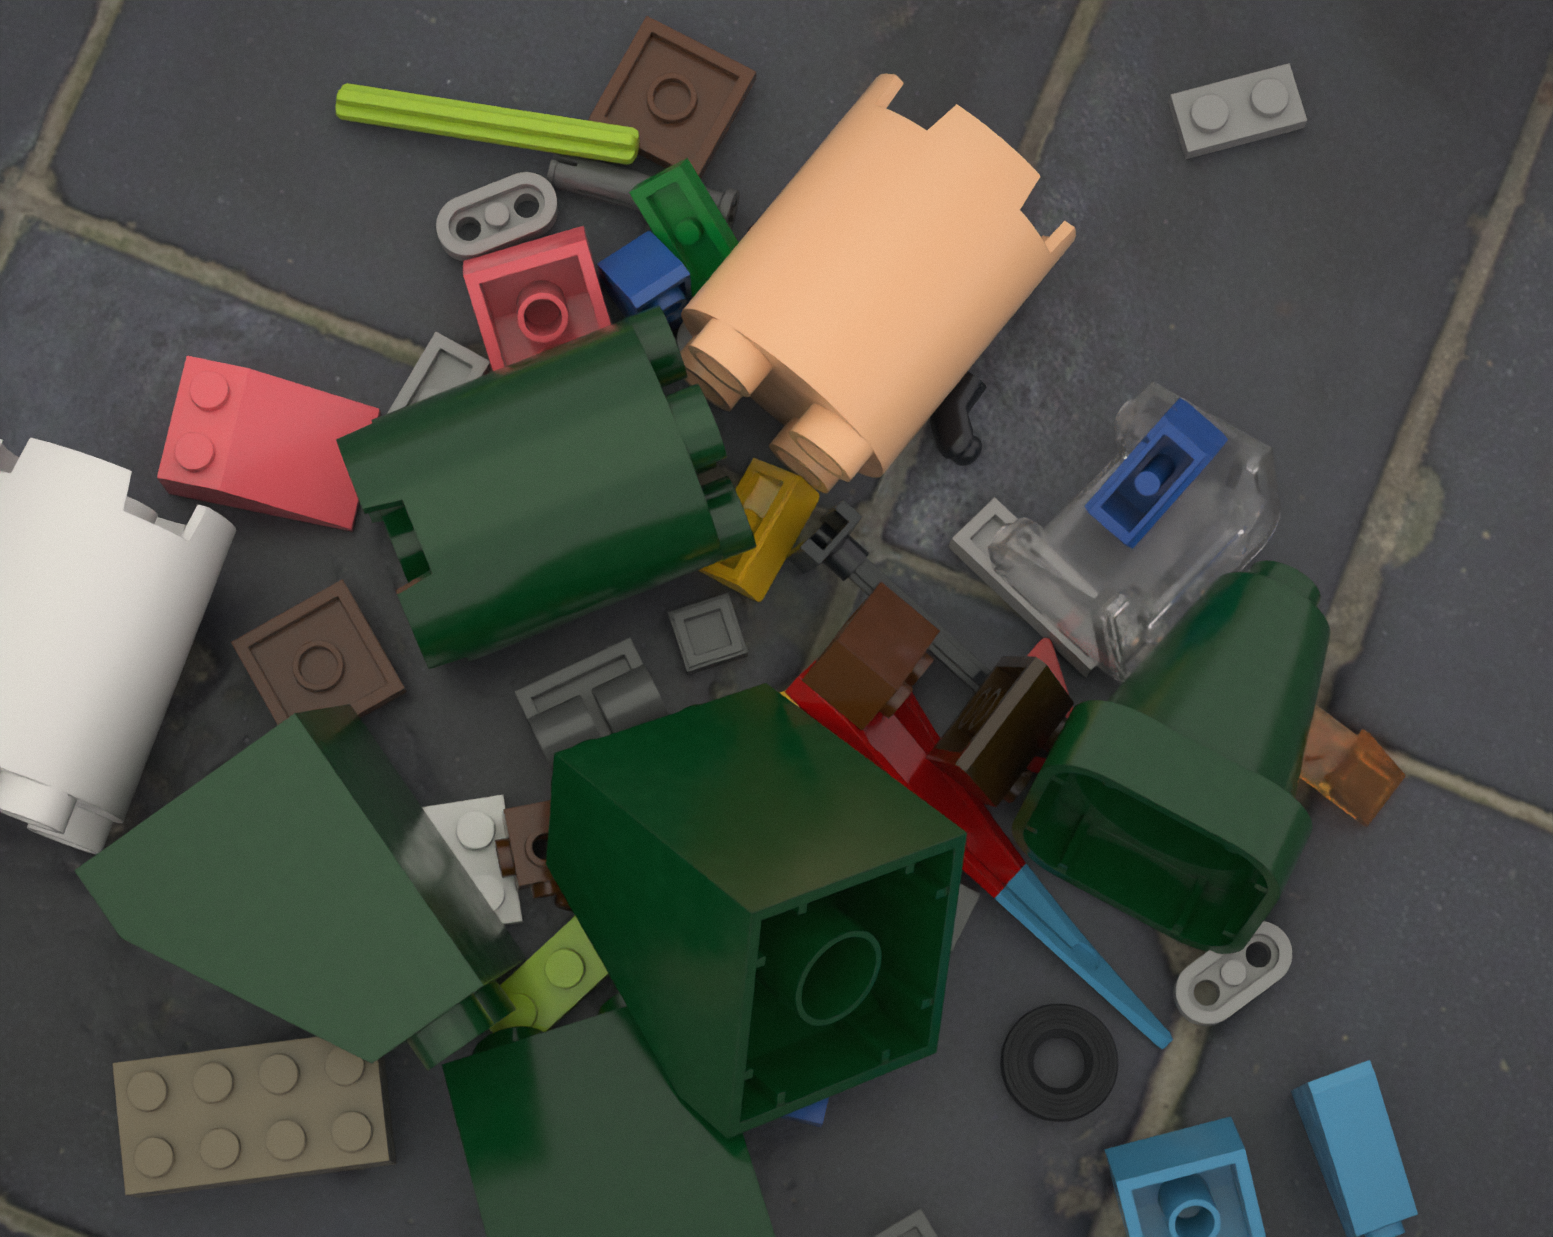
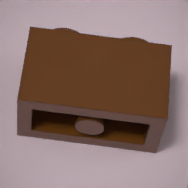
M880 582L844 623L802 681L859 729L863 730L879 711L889 719L913 691L912 686L934 661V658L926 650L940 630L883 582Z

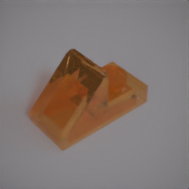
M1315 705L1300 778L1363 826L1368 827L1406 775L1369 732L1362 729L1356 735Z

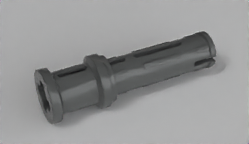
M553 154V158L556 160L551 159L547 180L554 189L576 193L591 199L640 211L629 192L636 184L650 178V175L598 160ZM706 188L732 230L739 204V190L728 188L725 192Z

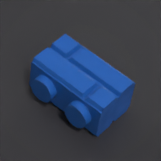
M1179 398L1084 507L1092 517L1123 544L1133 549L1209 464L1228 439L1224 433L1193 406Z

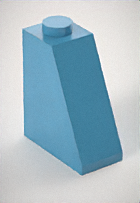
M1371 1061L1359 1063L1291 1090L1346 1237H1358L1363 1234L1365 1237H1395L1405 1233L1401 1220L1415 1216L1418 1212Z

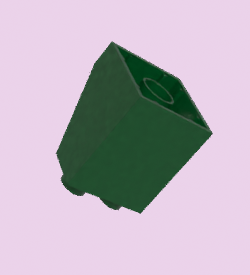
M767 683L703 704H694L679 712L598 739H588L573 747L554 753L546 866L678 1096L727 1139L937 1053L967 832Z
M351 704L294 713L74 870L120 938L371 1064L408 1042L426 1070L429 1071L516 1010L497 982V979L527 958Z
M620 993L607 1000L601 1006L596 1016L546 1032L527 1026L505 1028L481 1040L473 1050L472 1055L441 1064L486 1237H776L743 1133L727 1139L678 1096Z

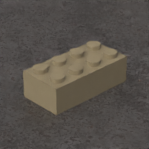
M309 1037L112 1063L125 1195L142 1198L397 1164L385 1056L371 1064L319 1037Z

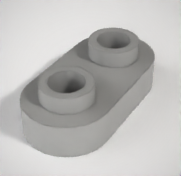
M520 172L455 197L442 207L437 217L436 230L440 244L449 256L463 262L467 259L538 238L553 227L558 217L559 208L556 192L551 183L543 176L532 172ZM524 201H533L539 206V209L534 216L524 218L516 213L518 205ZM466 224H475L480 227L481 232L476 239L466 241L458 236L460 228Z
M1263 921L1243 950L1231 954H1218L1211 950L1207 951L1188 965L1175 981L1173 998L1179 1013L1189 1022L1200 1026H1212L1226 1020L1287 973L1292 962V946L1289 938L1278 926ZM1258 944L1266 949L1268 961L1264 967H1254L1248 963L1246 949L1249 945ZM1208 982L1215 987L1217 999L1214 1004L1205 1006L1195 999L1194 989L1198 983Z

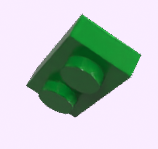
M687 157L636 184L629 194L654 235L684 264L690 273L692 297H694L739 242Z

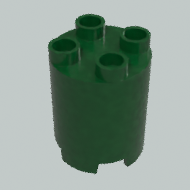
M659 305L372 419V424L336 439L364 514H369L372 523L384 522L408 581L406 585L397 589L396 593L428 669H433L465 657L471 662L684 575L756 548L751 527L730 478L724 476L702 486L698 480L697 475L717 468L716 462L727 458L719 429L700 386L697 383L667 396L664 395L662 387L685 379L688 376L674 335Z

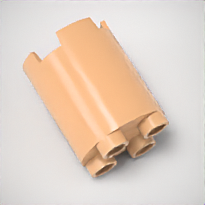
M886 73L876 77L681 312L682 320L692 336L680 351L688 376L684 380L690 386L698 383L705 398L725 411H731L743 396L751 397L784 425L769 444L771 451L794 474L800 475L812 487L823 493H829L839 479L850 482L857 472L873 478H879L886 472L1074 242L1076 237L1075 227L1066 221L1050 237L1044 235L1041 237L1020 209L1039 180L1040 175L1008 143L965 109L956 104L928 130L886 109L904 84L896 74Z

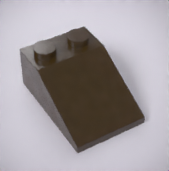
M1002 656L927 755L926 759L984 804L997 807L1003 799L1010 804L1024 790L1033 775L1027 769V766L1041 748L1047 752L1051 751L1068 719L1065 716L1075 703L1050 668L1039 658L1033 656Z

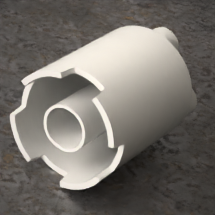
M35 438L29 439L22 454L18 457L3 445V440L0 439V812L28 823L27 829L39 835L96 855L103 850L113 822H124L235 536L236 528L222 515L202 505H197L187 525L159 518L153 509L127 496L132 473L128 469L85 453Z

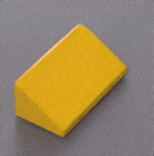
M753 457L735 490L751 527L756 548L727 560L719 561L698 571L752 600L761 602L817 505L820 496L800 475Z

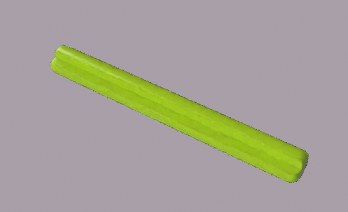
M350 83L342 85L336 97V116L346 121L626 165L634 162L639 150V131L633 127Z

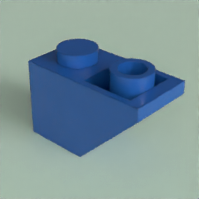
M650 230L597 263L600 282L625 318L659 305L671 331L673 332L680 327L683 322L681 312L692 299L690 273L684 264Z

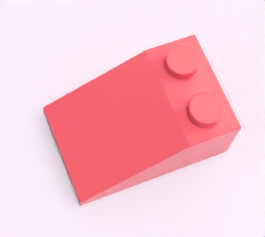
M584 226L463 261V277L493 371L612 324Z
M186 356L157 479L168 494L353 532L360 502L336 439L372 424L371 420L380 417L381 411L376 407L250 368Z

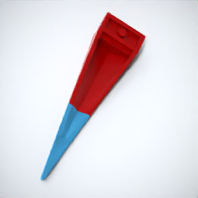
M816 660L805 669L785 691L799 705L800 709L967 832L962 870L1154 1044L1163 1050L1173 1040L1170 1032L1134 994L1066 915L1026 864L983 802L926 759L940 737L913 692L910 693L889 719L879 711L866 727L861 730L802 681Z

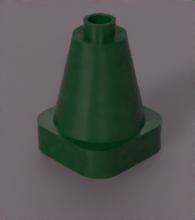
M1268 560L1254 563L1248 572H1230L1219 576L1107 701L1088 700L1077 704L1072 709L1012 823V835L1021 850L1049 873L1185 945L1202 951L1211 950L1218 954H1231L1243 950L1278 902L1313 830L1309 814L1295 797L1331 635L1325 616L1317 608L1321 595L1314 582L1305 574L1289 565Z

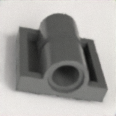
M631 637L514 691L552 773L555 752L573 747L588 739H598L669 715Z

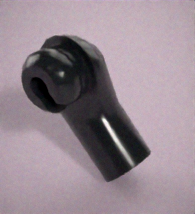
M968 371L930 417L938 451L943 457L952 459L959 466L972 464L979 457L982 450L981 440L973 435V428L968 413L987 387L978 377Z

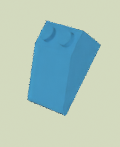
M1231 1116L1104 1149L1127 1237H1266L1246 1150Z

